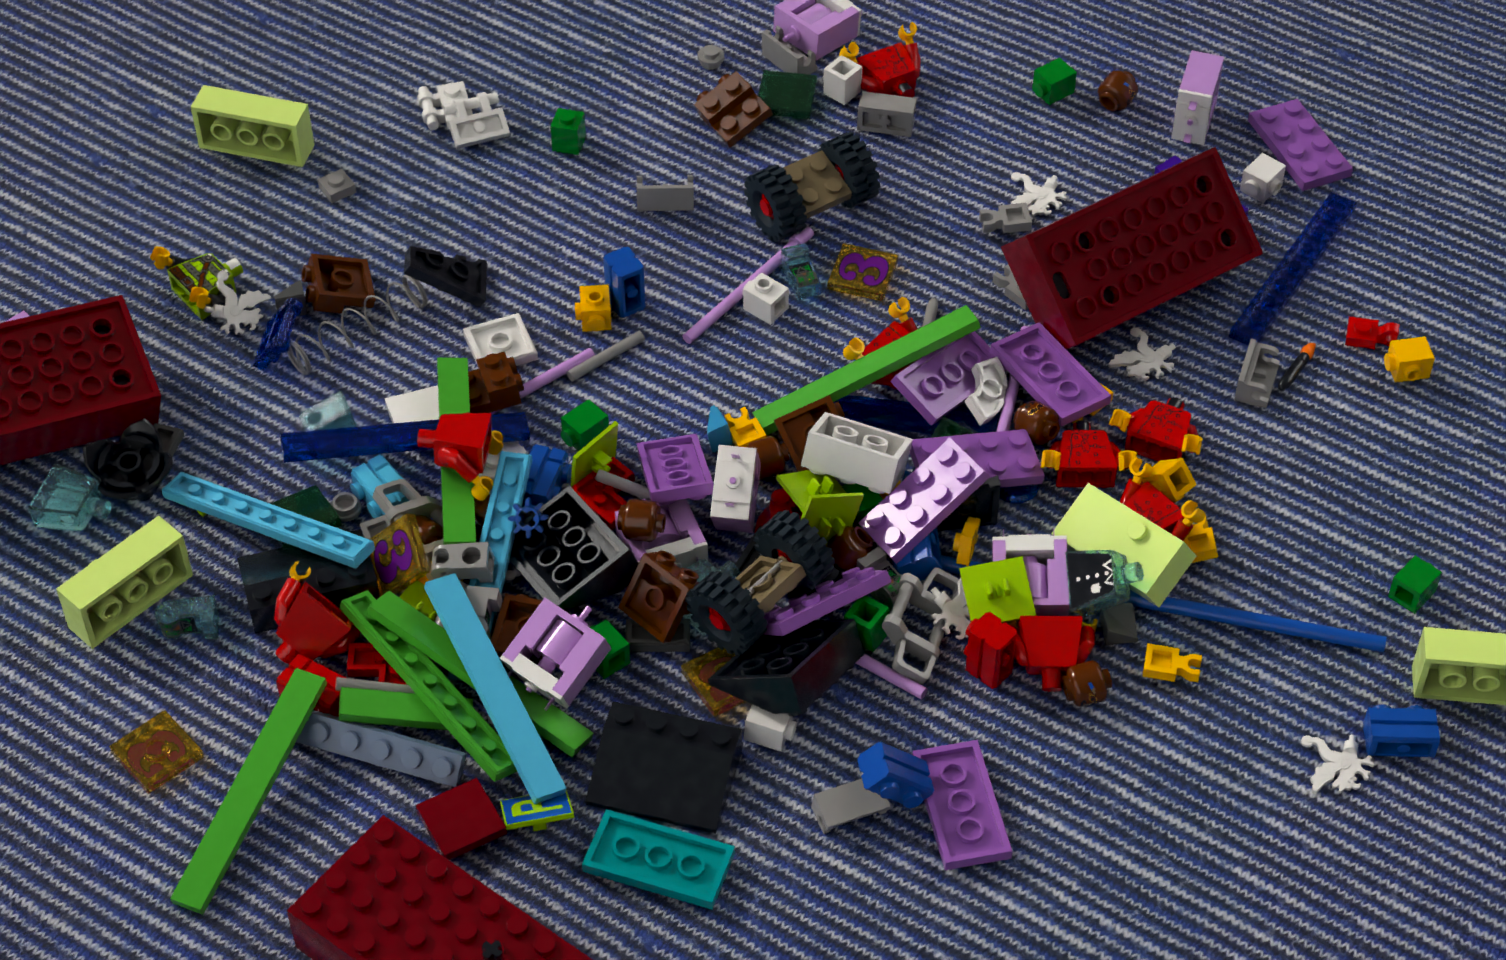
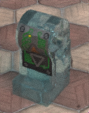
M807 244L782 248L781 270L796 299L801 300L820 295V279L810 260Z
M214 595L165 601L155 609V618L160 633L166 638L174 639L191 633H204L205 639L219 638V610Z

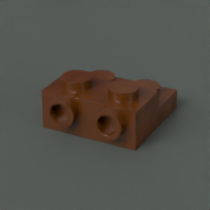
M737 71L731 75H723L715 88L710 92L703 91L697 97V102L693 104L699 116L730 148L773 115L770 107L754 92L752 86Z
M311 253L308 264L302 268V282H308L305 299L307 303H312L313 311L342 314L345 305L364 307L366 297L375 295L367 259ZM369 298L366 302V307L373 308L376 298Z
M504 351L476 359L478 369L468 371L470 413H490L522 404L519 392L524 391V386L513 356L507 358Z
M830 395L774 420V424L783 443L787 447L797 472L809 470V468L801 466L808 432L824 412L846 418L840 403H833Z
M660 550L643 554L618 608L659 641L667 643L671 642L683 615L691 614L687 610L686 606L688 603L685 602V598L687 597L686 594L699 583L697 581L699 576L690 569L679 568L674 564L676 561L675 556Z
M505 594L491 638V643L499 657L502 656L542 600L532 599L524 594ZM532 655L529 660L538 664L543 657L540 656L538 659Z

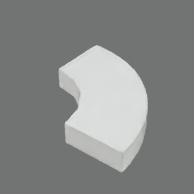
M998 357L979 362L971 369L975 378V391L964 402L980 426L992 420L1005 403V392L1008 388L1007 378Z

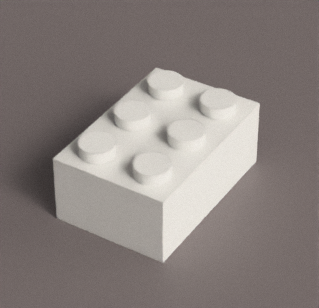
M824 412L808 432L801 466L809 468L812 473L817 475L828 474L837 477L846 484L866 486L874 493L890 494L905 473L913 439Z

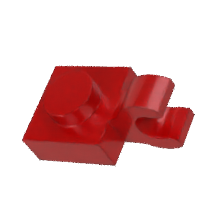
M1349 316L1345 345L1375 349L1376 343L1390 346V342L1398 338L1400 324L1389 322L1383 326H1378L1379 320Z

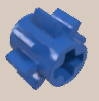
M527 497L524 507L517 503L513 505L517 513L508 517V520L516 522L517 527L514 529V533L524 530L526 531L527 538H530L534 528L541 533L544 531L540 522L541 520L548 519L549 515L541 514L539 509L543 506L542 502L534 506L531 505L530 497ZM533 511L535 513L533 517L535 525L531 522L525 525L522 522L524 515L521 512L528 513Z

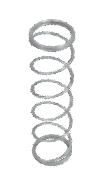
M403 275V285L397 282L389 283L386 291L387 302L378 296L369 295L364 300V315L352 308L344 309L341 314L342 329L332 322H321L318 328L319 343L314 338L304 334L298 335L296 341L289 340L286 343L289 359L301 374L308 375L311 372V364L305 351L298 344L299 338L307 337L322 350L325 358L331 361L322 344L320 334L322 325L327 323L337 328L345 336L348 345L354 348L344 328L343 316L346 311L350 310L359 314L367 322L371 332L376 335V330L367 316V300L373 297L383 302L389 308L394 320L399 322L397 314L390 305L389 288L394 284L403 287L412 303L421 309L428 302L422 284L419 280ZM407 278H409L419 290L423 304H421L417 297L411 292L407 282ZM291 345L295 348L297 359L293 354ZM299 354H300L301 358H302L303 361H304L306 370L304 369V367H303V365H302V362H301V360H300Z

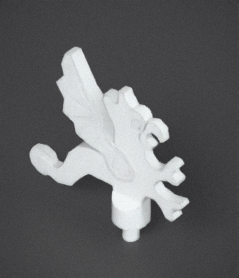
M1018 172L1011 174V180H1022L1024 182V189L1026 191L1023 195H1017L1011 204L1027 203L1032 217L1043 214L1050 215L1052 210H1047L1050 204L1055 205L1056 210H1059L1062 202H1058L1056 199L1067 200L1066 192L1054 193L1058 186L1057 176L1055 175L1052 178H1048L1044 186L1040 187L1033 185L1030 177L1026 174Z
M220 271L217 275V288L226 297L225 306L214 304L213 307L206 306L205 312L211 313L212 317L226 320V324L220 330H224L227 335L230 333V325L234 326L236 335L238 333L242 335L244 330L240 328V323H244L245 326L250 324L251 328L249 331H253L259 319L263 318V315L259 314L260 308L250 311L243 309H251L261 302L270 300L271 296L262 294L259 290L255 292L248 290L246 294H241L239 299H237V294L233 289L224 284V281L228 279V273Z
M1134 327L1131 329L1130 334L1133 337L1141 338L1138 342L1137 351H1124L1121 354H1115V358L1108 363L1109 368L1127 366L1126 371L1129 377L1135 376L1146 381L1149 379V376H1145V374L1149 375L1150 371H1155L1156 378L1159 379V376H1164V372L1160 368H1165L1170 373L1172 368H1174V363H1165L1164 360L1172 355L1175 345L1173 343L1169 346L1164 344L1154 351L1147 346V334L1142 332L1140 328Z
M960 577L957 582L958 595L953 600L945 591L940 593L936 587L930 590L935 595L934 602L942 609V614L933 613L931 615V618H934L933 624L935 625L940 619H944L945 624L941 631H945V635L950 633L949 626L954 625L956 627L955 631L960 632V635H956L958 640L969 637L965 632L971 623L966 618L970 619L968 607L965 606L967 603Z
M1308 735L1302 737L1301 744L1305 747H1311L1312 744L1316 745L1321 758L1327 762L1323 763L1322 767H1316L1315 774L1310 779L1313 784V794L1316 795L1324 785L1333 781L1337 773H1339V777L1332 783V788H1339L1338 793L1340 794L1344 790L1350 791L1351 789L1357 790L1360 788L1361 783H1354V781H1357V777L1354 776L1357 773L1361 774L1364 780H1369L1368 775H1370L1371 771L1365 770L1361 766L1373 767L1374 762L1371 761V756H1367L1364 759L1357 757L1359 744L1355 741V735H1350L1349 740L1344 742L1343 752L1330 750L1325 741L1318 737Z

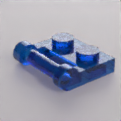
M288 298L267 322L253 363L254 367L264 371L271 362H277L281 353L288 352L291 344L289 338L296 316L300 315L303 308L300 300Z

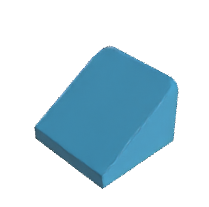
M715 405L710 407L707 428L712 452H717L719 445L729 446L733 442L728 422Z

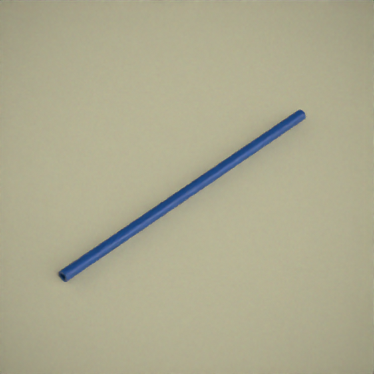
M941 555L943 571L960 575L959 568L968 567L967 565L956 564L957 558ZM970 561L969 566L978 565V564H983V563H981V562H976V561ZM1114 587L1112 592L1095 599L1117 604L1132 603L1133 607L1383 653L1386 646L1387 637L1178 598L1167 597L1161 606L1157 607L1134 591Z

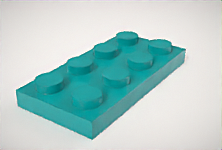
M606 809L583 860L582 872L713 910L734 858L735 846Z

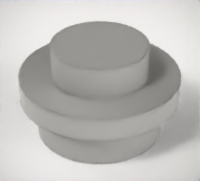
M715 45L704 46L698 51V61L705 69H717L724 60V51Z
M349 492L337 494L330 504L332 517L342 522L354 520L360 515L362 510L360 500Z

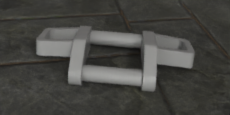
M398 479L377 486L373 493V499L385 513L390 523L395 524L398 529L405 531L414 552L413 557L420 565L429 581L435 579L431 576L433 549L443 545V539L424 545L408 522V519L416 515H424L430 519L432 518L433 521L443 527L441 503L438 499L421 496L405 479ZM398 491L409 501L393 506L386 495Z
M933 568L923 584L918 577L911 573H904L898 584L900 590L890 614L885 616L882 623L883 630L890 641L896 646L892 663L893 670L921 685L929 679L934 663L939 658L941 652L939 646L945 631H941V628L944 627L945 620L940 619L933 626L927 641L908 631L902 617L908 602L931 615L933 613L942 614V609L933 600L935 595L927 591L932 580L947 586L953 591L951 600L958 595L957 582L959 579L940 568ZM904 650L926 662L923 672L904 662Z

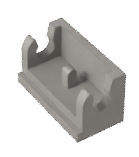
M776 26V35L774 37L768 29L762 32V55L798 82L817 71L815 53L808 50L807 57L790 43L784 42L782 28Z
M863 91L858 105L857 130L911 137L915 122L914 113L917 98Z
M688 175V185H643V176H637V211L694 210L693 175Z
M1251 339L1238 379L1234 401L1267 408L1280 361L1268 358L1264 354L1268 353L1277 356L1279 350L1274 346Z
M862 779L814 794L811 809L824 834L830 832L836 826L875 813L885 814L891 808L888 799L882 798L878 793L864 789Z

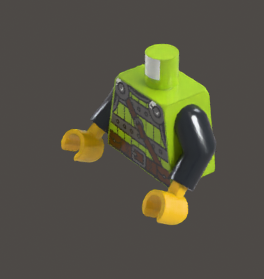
M156 246L150 256V259L155 261L154 265L157 269L167 268L172 291L201 320L211 314L205 312L206 306L213 307L214 304L225 306L226 297L217 288L218 273L220 271L228 273V279L224 281V284L233 289L235 293L234 277L243 273V268L236 258L222 264L211 253L196 258L182 259L170 255L166 248Z

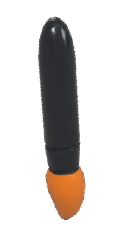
M1308 343L1302 347L1300 354L1278 383L1280 391L1288 389L1305 367L1308 360L1312 359L1316 348L1315 343Z

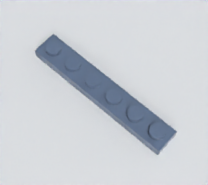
M315 710L312 711L296 741L297 743L452 787H457L461 783L467 755L465 752L366 724L339 721L337 716Z

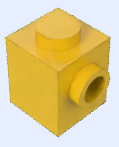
M609 284L579 286L580 302L575 303L576 320H582V332L612 330Z
M1425 336L1392 340L1388 353L1384 355V365L1386 370L1391 372L1395 383L1430 378L1435 357Z
M1183 458L1160 460L1152 466V475L1142 479L1143 484L1148 481L1173 503L1181 500L1184 494L1197 485Z

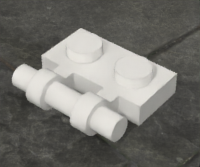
M463 81L438 85L437 93L435 94L429 92L428 87L422 86L418 89L419 95L417 97L419 106L423 108V121L430 130H436L440 123L445 122L449 130V120L458 117L456 113L445 115L443 105L453 103V99L462 98V100L468 99ZM472 109L466 111L467 115L473 114Z
M482 92L478 93L477 97L465 100L457 98L453 99V103L443 105L445 115L456 113L458 117L449 120L448 123L456 149L510 135L502 107L491 110V104L499 103L497 92L490 94ZM475 108H480L481 110L480 113L467 115L466 112Z

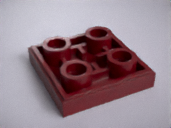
M478 778L415 805L416 812L438 851L448 860L507 834L505 824Z

